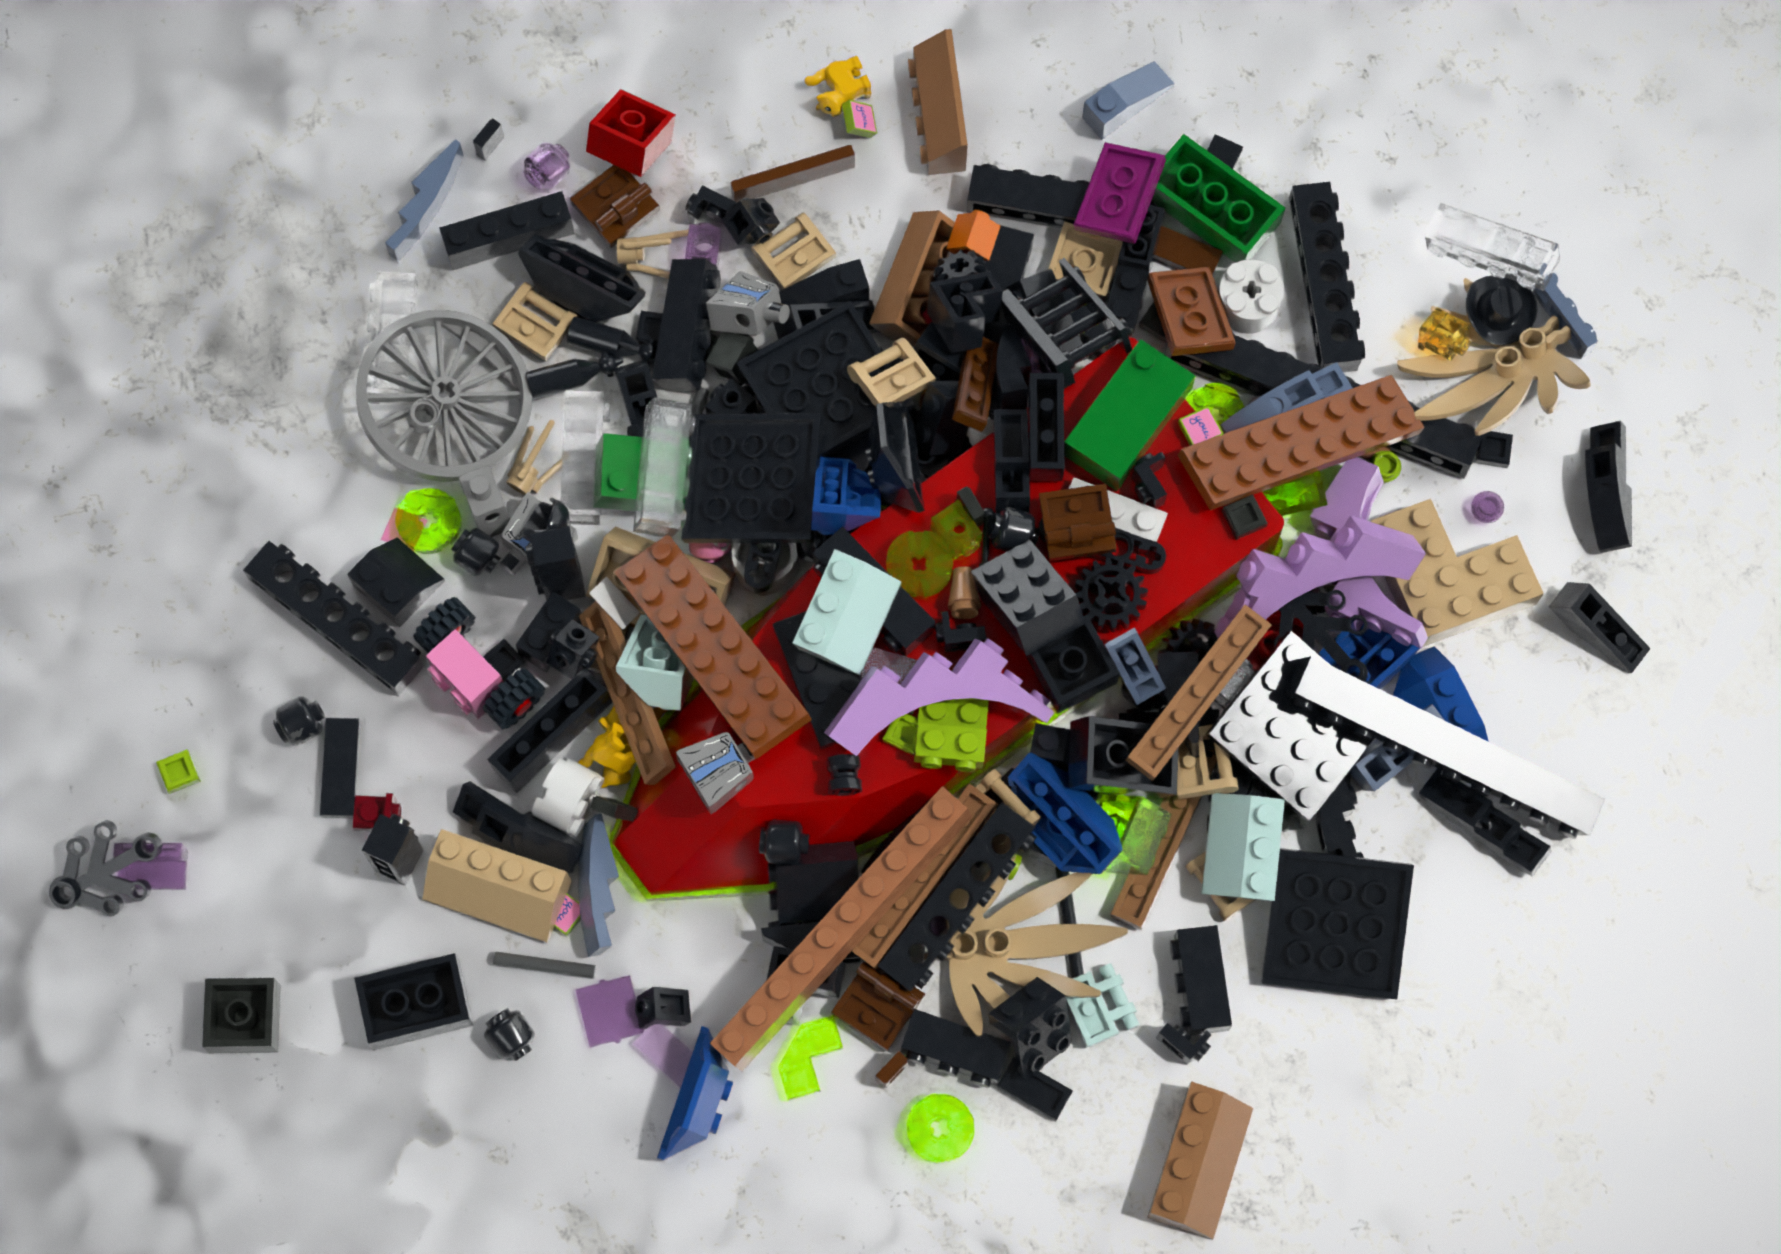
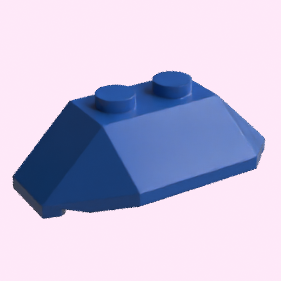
M820 457V466L816 470L811 530H816L823 535H833L842 526L847 531H850L879 518L881 493L879 489L874 490L872 488L868 474L857 469L856 464L851 459Z
M1369 628L1362 636H1354L1350 632H1341L1334 638L1351 660L1357 659L1365 664L1368 670L1366 683L1380 690L1400 672L1420 649L1412 644L1405 646L1397 642L1387 632L1381 631L1378 633ZM1324 648L1317 653L1331 666L1341 670L1340 666ZM1353 666L1349 668L1347 674L1356 678L1360 674V669Z
M1435 646L1415 654L1401 669L1393 696L1421 710L1433 704L1446 722L1489 742L1485 725L1455 666Z
M1028 753L1008 776L1011 791L1030 811L1035 810L1041 816V819L1035 825L1037 828L1033 832L1037 836L1034 843L1061 871L1101 874L1123 850L1114 820L1085 790L1068 788V772L1033 753Z
M701 1026L657 1155V1160L665 1161L707 1140L709 1132L713 1134L717 1132L722 1114L716 1113L720 1099L727 1101L733 1081L727 1080L729 1070L721 1053L710 1044L713 1037L706 1027Z

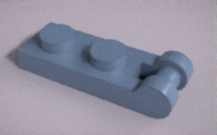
M1550 270L1543 271L1534 285L1533 293L1550 318L1553 315L1558 318L1559 330L1566 325L1571 328V339L1568 342L1582 359L1592 353L1598 342L1596 332L1589 323H1584L1573 300L1569 297L1566 298L1557 286V275Z

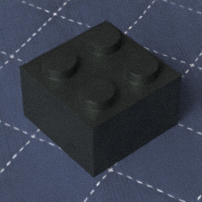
M275 978L205 979L202 1047L209 1053L278 1052L281 985Z

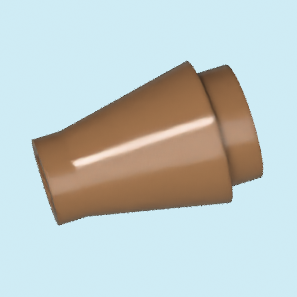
M957 567L953 570L948 609L956 619L974 618L978 615V610L981 608V601L971 573L973 569L970 567Z

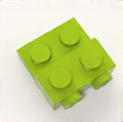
M977 698L951 699L919 707L914 762H920L922 767L939 769L942 765L955 766V769L961 772H975L976 768L982 769L985 757L988 700Z

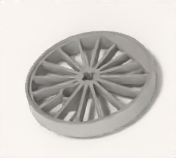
M429 310L414 313L395 321L385 328L373 340L365 352L359 367L356 384L358 416L369 441L395 467L410 475L426 480L440 482L459 481L458 477L485 466H490V469L498 465L522 438L532 409V393L526 376L528 370L514 345L499 330L487 322L472 315L451 310ZM424 326L435 327L438 377L413 329ZM441 326L460 339L448 376H445ZM406 333L428 377L395 350L389 342L397 336ZM466 343L479 355L454 379L453 375ZM383 350L420 383L373 367L372 362L378 353ZM483 359L496 369L493 372L460 385ZM368 375H372L419 393L367 394ZM500 376H503L516 390L465 392ZM447 391L450 393V396L446 395L443 398L439 396V392L444 393ZM518 399L520 401L519 417L516 419L467 400ZM369 402H414L411 407L376 422L369 407ZM424 410L426 414L431 415L432 420L427 423L420 422L415 417V413ZM466 410L514 427V432L503 443ZM440 413L442 415L446 466L423 462ZM448 415L473 463L452 466ZM458 416L498 450L480 460ZM407 417L410 428L393 445L379 428ZM414 432L428 433L419 460L410 457L398 449Z

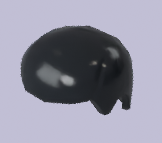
M550 498L549 500L553 504L540 502L525 525L523 538L531 542L530 534L568 527L570 512L561 501Z

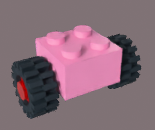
M457 597L447 599L443 605L440 603L436 606V610L429 612V616L420 622L422 625L416 628L413 639L428 653L426 658L430 667L427 670L433 676L431 679L443 692H446L448 689L450 690V694L455 699L454 703L465 715L472 712L479 719L486 713L502 730L508 729L511 725L517 724L520 718L523 719L526 713L534 708V704H537L541 700L540 697L544 695L545 687L525 668H522L520 671L517 670L513 676H508L506 681L503 682L501 675L464 638V634L469 633L470 627L474 625L476 617Z

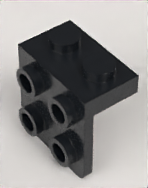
M1039 977L1033 979L988 1013L989 1023L1013 1039L1018 1074L1024 1079L1040 1071L1049 1061L1066 1051L1072 1042L1066 995Z

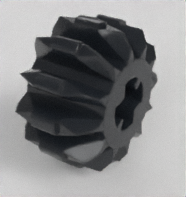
M960 249L957 254L948 252L946 258L938 259L933 276L934 281L986 272L988 270L983 257H977L974 250L965 254Z

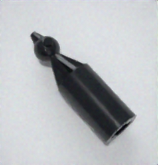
M574 317L571 322L567 337L568 345L600 354L607 351L608 355L619 358L639 354L640 358L645 360L647 364L655 360L657 347L654 345L655 340L649 339L647 343L640 345L625 330L579 317Z
M607 351L601 353L602 357L598 362L574 358L528 371L526 376L533 400L582 387L600 371L607 374V377L614 376V368L623 363V358L608 355Z

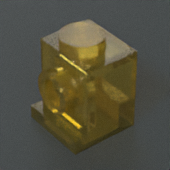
M1436 307L1419 328L1418 348L1423 351L1427 348L1452 361L1456 354L1463 356L1471 344V339L1469 338L1470 324Z

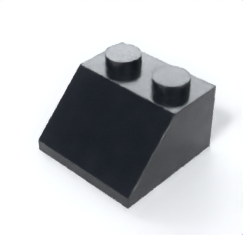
M398 537L370 550L347 574L352 585L399 627L445 582V579Z

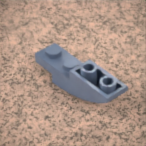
M1337 362L1313 374L1308 370L1254 400L1228 418L1220 427L1225 434L1352 389V386Z

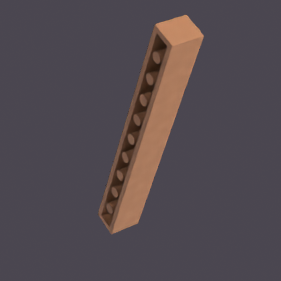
M942 786L710 1044L730 1063L743 1072L973 817L968 808Z

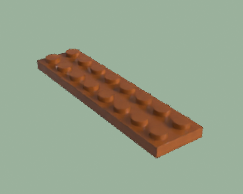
M1389 375L1230 431L1224 435L1182 448L1177 456L1209 510H1213L1252 494L1260 493L1419 435L1425 427L1420 419H1415V411L1394 377Z
M669 534L614 571L617 578L755 759L812 720L809 713Z

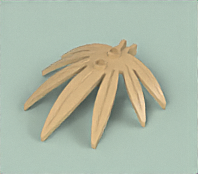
M1464 278V289L1468 293L1473 282ZM1431 306L1432 317L1453 334L1473 343L1499 348L1440 354L1397 361L1400 371L1423 377H1457L1485 370L1415 411V419H1420V421L1442 419L1465 413L1492 400L1511 385L1474 430L1475 436L1483 435L1509 419L1524 401L1533 380H1538L1539 404L1547 414L1553 413L1558 403V386L1554 375L1564 385L1573 389H1587L1591 386L1590 379L1585 372L1555 350L1558 344H1563L1571 339V328L1567 325L1561 330H1557L1559 329V321L1555 315L1548 319L1545 326L1524 330L1520 335V340L1517 342L1497 345L1484 340L1475 331L1468 316Z
M990 870L982 881H985L989 877ZM1076 872L1046 883L1020 896L985 919L983 917L984 913L997 899L1008 879L1007 877L1003 880L999 877L991 887L996 892L984 908L978 904L971 913V916L975 918L971 926L963 935L957 932L950 943L954 945V948L945 960L949 961V975L953 997L962 1018L977 1037L982 1036L983 1019L981 1007L972 985L976 987L982 998L992 1009H995L1010 997L998 984L987 976L988 973H993L1021 987L1039 977L1066 995V997L1097 998L1101 995L1100 990L1061 974L1007 961L1008 959H1043L1070 955L1102 946L1127 935V928L1093 924H1052L1005 930L1008 926L1028 920L1058 904L1091 877V873ZM961 888L956 889L951 896L953 905L961 909L967 906L968 892ZM946 919V928H947V931H948V929H949V923H948V921H947V919ZM928 953L923 954V961L927 959Z

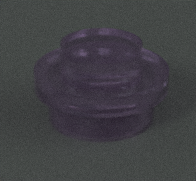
M1483 491L1474 497L1471 511L1480 522L1493 523L1502 516L1504 502L1495 492Z

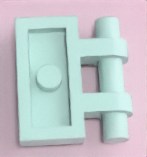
M1111 963L1099 968L1104 979L1101 982H1095L1091 971L1074 978V980L1100 990L1101 994L1110 992L1117 1008L1109 1011L1102 995L1097 998L1066 997L1067 1006L1087 1049L1117 1036L1119 1032L1114 1023L1117 1020H1123L1127 1031L1139 1026V1022L1134 1014L1137 1010L1133 1002L1129 1003L1122 988L1124 982L1121 975H1116Z

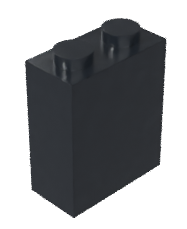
M854 841L809 845L808 854H801L800 861L796 865L767 862L769 883L774 882V890L768 891L770 911L776 910L779 924L822 920L859 879L858 856Z

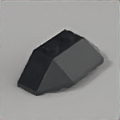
M534 234L519 249L518 255L541 295L593 322L630 313L645 297L646 292L643 288H640L630 272L576 244L557 239H544L543 236Z
M904 401L876 404L869 431L870 448L866 449L867 459L872 470H868L871 486L874 490L879 489L884 501L917 513L923 512L925 509L914 429L915 424Z

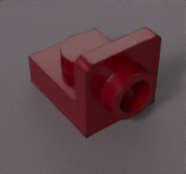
M386 793V797L355 795L352 828L354 831L371 832L380 814L388 818L392 814L400 817L402 815V805L397 803L393 793Z

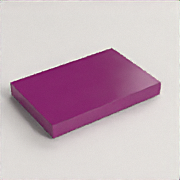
M1105 142L1073 224L1075 230L1135 244L1166 162L1165 155Z

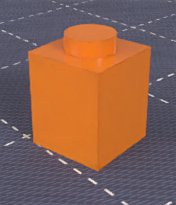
M973 210L971 213L958 214L946 249L953 254H957L960 249L965 254L974 250L977 257H983L984 261H989L1001 226L990 220V216L983 211Z

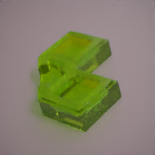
M834 1015L800 1025L778 1066L787 1101L821 1092L811 1059L843 1050Z

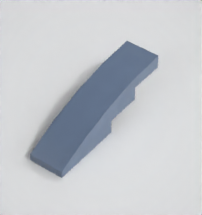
M456 139L411 182L415 196L398 212L402 226L385 242L389 255L397 262L421 238L439 212L455 181L464 156L461 144Z
M602 813L595 814L584 825L581 842L583 847L579 855L578 895L581 926L588 957L601 955L612 946L605 920L615 912L609 885L619 877Z

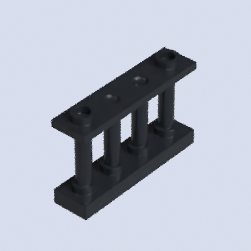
M1063 258L1059 260L1064 277L1025 299L1021 297L1017 299L1007 289L1002 294L1001 308L1005 319L1010 324H1014L1017 333L1051 373H1064L1065 389L1076 383L1071 370L1075 368V363L1116 341L1127 354L1130 353L1132 347L1129 337L1132 336V332L1127 322L1123 318L1119 320L1090 288L1079 267L1073 268ZM1069 288L1076 295L1040 316L1030 315V310ZM1083 306H1086L1091 312L1089 315L1054 334L1051 332L1045 333L1044 328ZM1100 323L1107 330L1069 352L1066 350L1061 352L1060 345Z

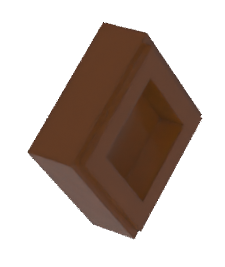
M898 1051L875 1075V1081L881 1087L887 1088L907 1067L908 1059Z

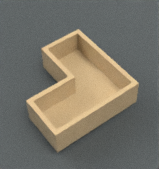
M1431 499L1370 521L1413 535L1426 553L1409 580L1384 576L1397 607L1423 623L1428 639L1422 647L1535 606L1544 594L1518 535L1457 557Z

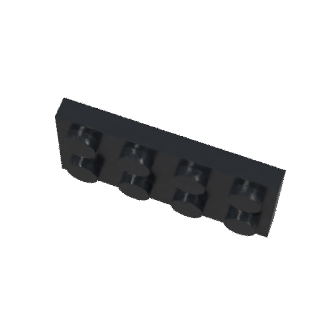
M805 611L775 622L772 626L803 706L812 719L810 724L822 750L838 744L824 732L864 678L865 672L863 670L859 676L803 652L793 644L807 612Z

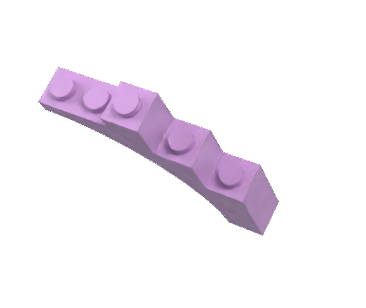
M1358 457L1347 460L1310 515L1315 533L1320 538L1334 542L1338 531L1344 526L1350 515L1368 521L1373 502L1384 483L1378 466ZM1359 576L1331 582V584L1336 585L1333 590H1339L1345 595L1346 605L1340 611H1333L1328 606H1324L1328 617L1350 618L1353 615H1361L1366 619L1369 629L1378 633L1381 631L1387 632L1397 642L1405 646L1412 644L1422 648L1428 639L1423 623L1400 610L1383 594L1371 576ZM1333 595L1330 598L1332 606H1338L1342 602L1340 595ZM1361 620L1353 621L1351 625L1352 630L1359 631L1364 622Z
M1351 515L1344 526L1338 531L1334 542L1301 532L1296 542L1290 547L1285 559L1252 549L1247 559L1241 564L1236 575L1242 587L1235 594L1232 604L1224 617L1219 620L1214 632L1219 638L1245 604L1266 620L1271 614L1291 600L1314 588L1337 580L1359 576H1390L1409 580L1426 553L1413 535Z
M988 638L984 643L974 639L952 671L949 669L952 663L939 653L935 652L933 656H930L923 652L900 685L897 682L901 677L885 665L881 670L872 666L824 733L857 756L878 732L895 719L919 707L944 700L977 698L999 701L1023 709L1045 723L1050 720L1055 712L1047 707L1050 700L1033 689L1029 694L1021 688L1020 685L1023 680L1007 669L1003 674L1001 673L1008 660L1001 656L1004 650Z

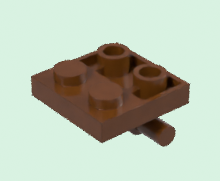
M612 165L570 198L571 205L610 248L617 244L619 238H625L660 211L659 204L650 195L652 193L651 188L645 182L641 185L630 172L615 165Z
M1106 484L1039 493L1049 561L1116 552L1115 524L1112 522Z
M865 961L858 967L857 975L831 1011V1015L888 1052L912 1017L914 1009H917L924 999L925 993L916 987L914 990L909 991L880 967L876 970Z

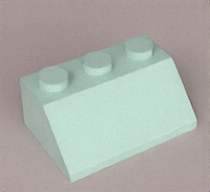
M834 549L793 644L803 652L860 676L902 582L864 561Z
M641 614L616 665V672L647 705L659 707L663 710L681 711L694 678L648 617Z
M1222 793L1211 795L1201 894L1275 901L1285 799Z

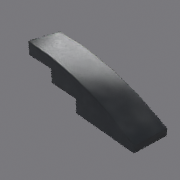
M1437 768L1419 791V796L1474 839L1533 877L1552 852L1551 846L1523 830L1520 822L1495 808L1493 801L1473 792L1469 786L1462 782L1457 783L1441 776L1442 770Z

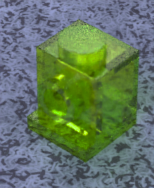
M957 500L931 518V530L954 560L962 554L964 557H967L980 547L982 532L965 511L960 500ZM961 525L965 531L958 534L953 529Z

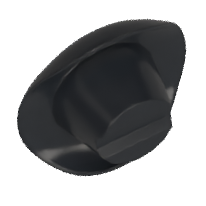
M1490 275L1482 277L1470 286L1466 296V313L1471 325L1484 340L1492 344L1507 345L1520 340L1521 333L1528 328H1532L1537 318V300L1532 290L1526 284L1507 276Z

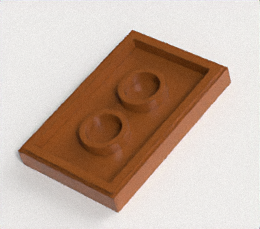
M1210 267L1151 272L1148 274L1147 282L1172 356L1234 349L1236 342Z

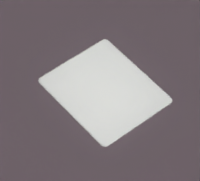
M607 577L590 591V595L622 629L639 614V611Z

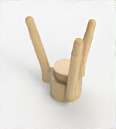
M688 229L644 237L619 238L617 240L618 264H626L627 271H640L669 279L670 272L641 265L638 262L645 260L646 247L669 245L672 242L671 239L691 236L693 231Z
M549 420L527 460L522 462L534 432L533 426L528 427L513 467L507 474L509 477L506 481L507 485L522 495H526L527 492L530 493L531 490L538 493L543 484L569 461V456L565 455L539 479L537 478L539 472L532 467L534 460L555 424L554 420Z

